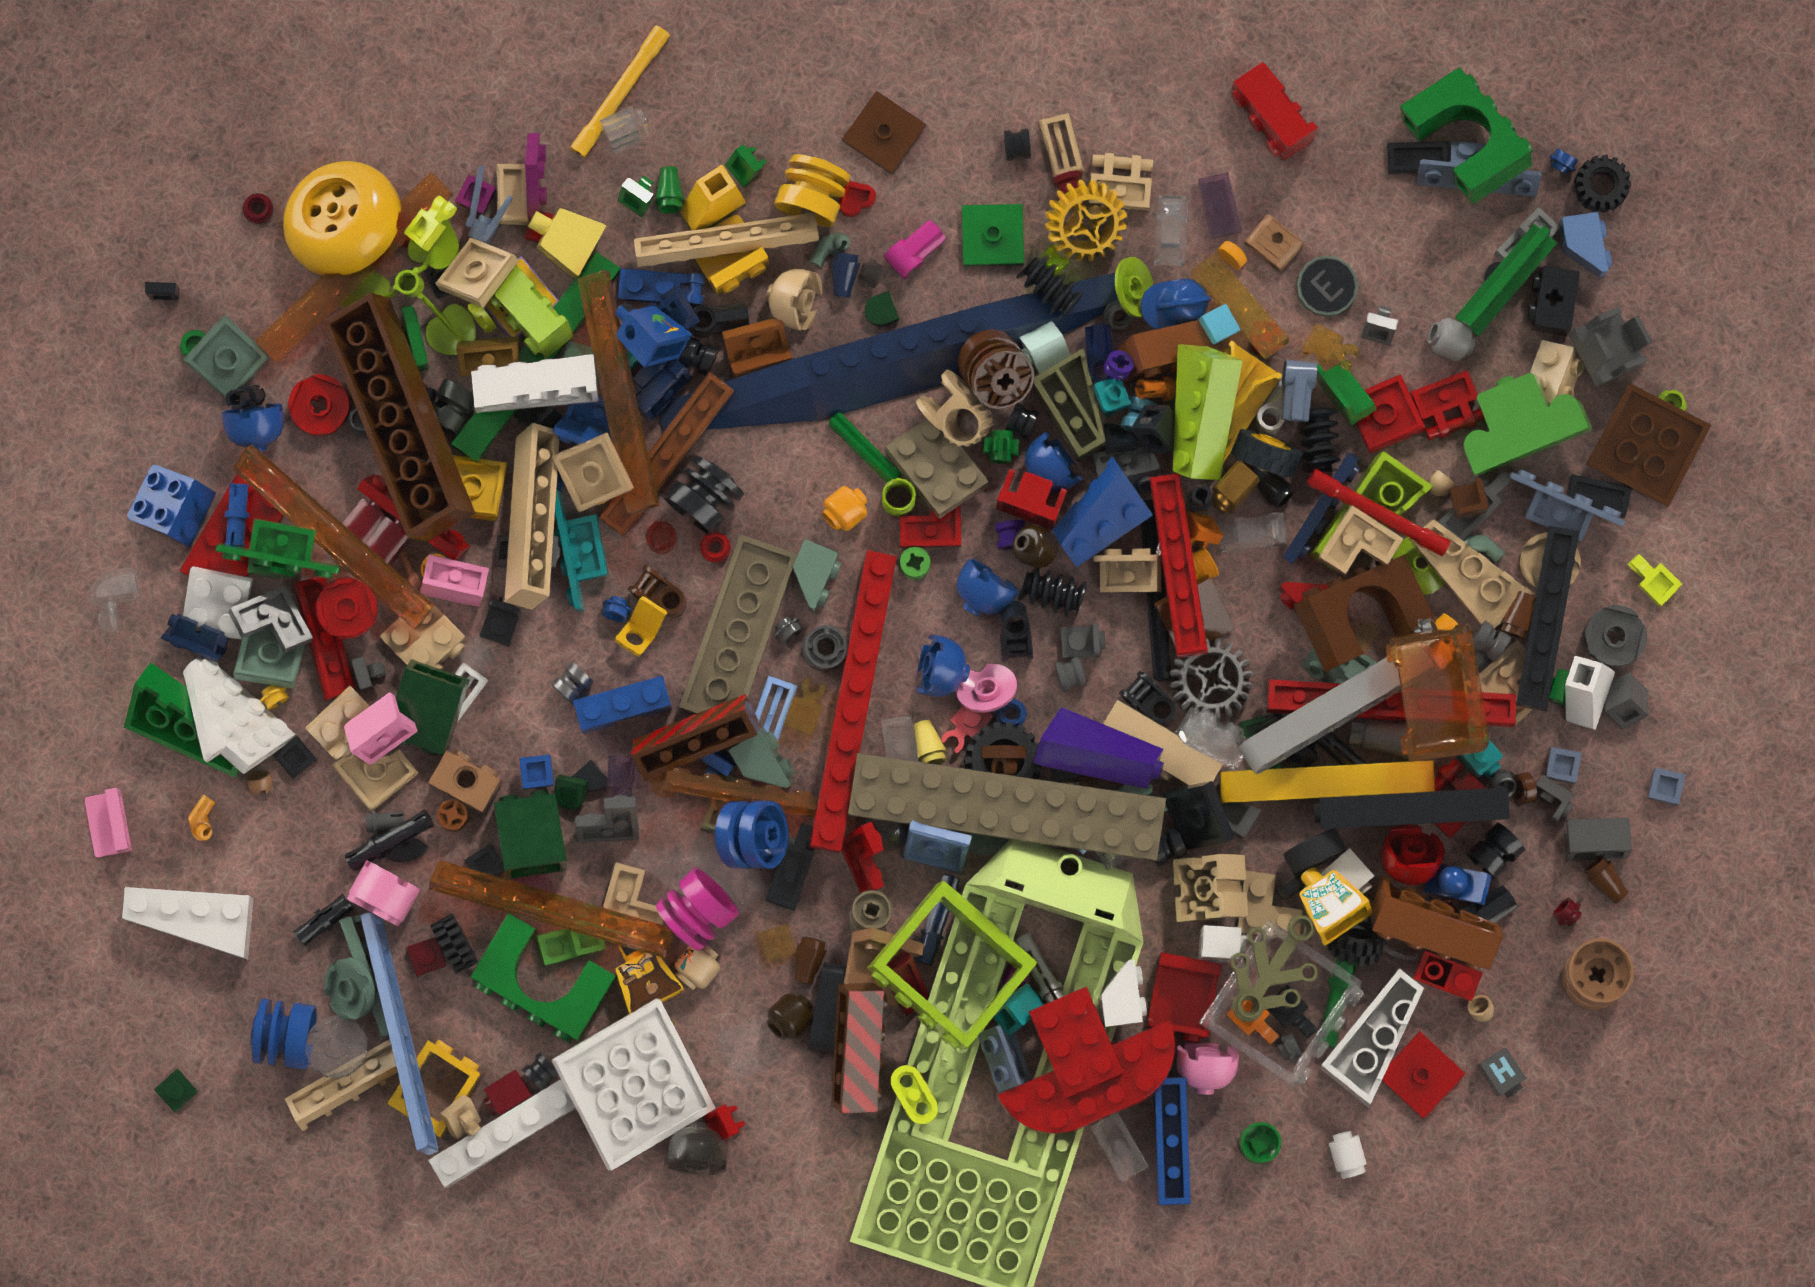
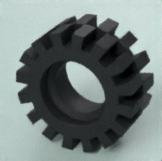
M1597 155L1592 157L1590 161L1584 162L1582 167H1580L1574 180V192H1577L1576 198L1584 203L1583 206L1586 209L1590 207L1593 212L1602 211V213H1606L1611 209L1612 211L1624 202L1630 192L1631 181H1629V177L1631 175L1629 171H1625L1626 165L1623 162L1619 164L1617 163L1618 159L1615 157L1608 159V155H1602L1601 158H1598ZM1596 174H1606L1613 180L1614 188L1611 193L1600 195L1594 192L1591 187V179Z
M452 913L430 925L443 953L456 974L478 963L475 953Z
M1369 916L1328 943L1327 949L1331 951L1333 957L1339 956L1338 961L1342 963L1344 960H1347L1348 965L1353 966L1355 962L1358 963V967H1364L1366 962L1370 966L1373 965V962L1377 963L1380 960L1385 939L1378 936L1375 931H1372Z

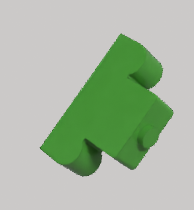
M1527 373L1514 379L1513 375L1496 381V387L1478 394L1477 400L1489 427V432L1475 430L1469 433L1464 441V449L1474 475L1481 476L1593 429L1582 403L1575 397L1567 394L1558 395L1549 405L1538 376Z

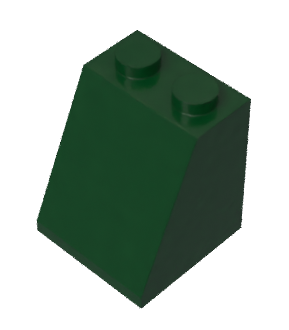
M548 790L531 792L530 797L518 799L517 795H507L500 797V802H494L505 880L566 871L567 859L555 793L549 794Z

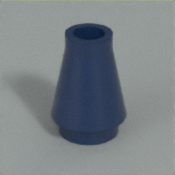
M834 253V260H831L833 296L851 298L853 285L861 264L858 263L859 255Z

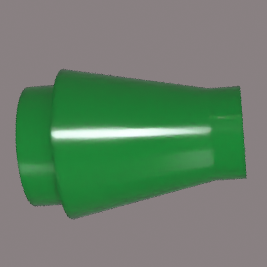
M665 166L660 168L655 204L661 213H678L682 210V205L685 202L678 176V168Z

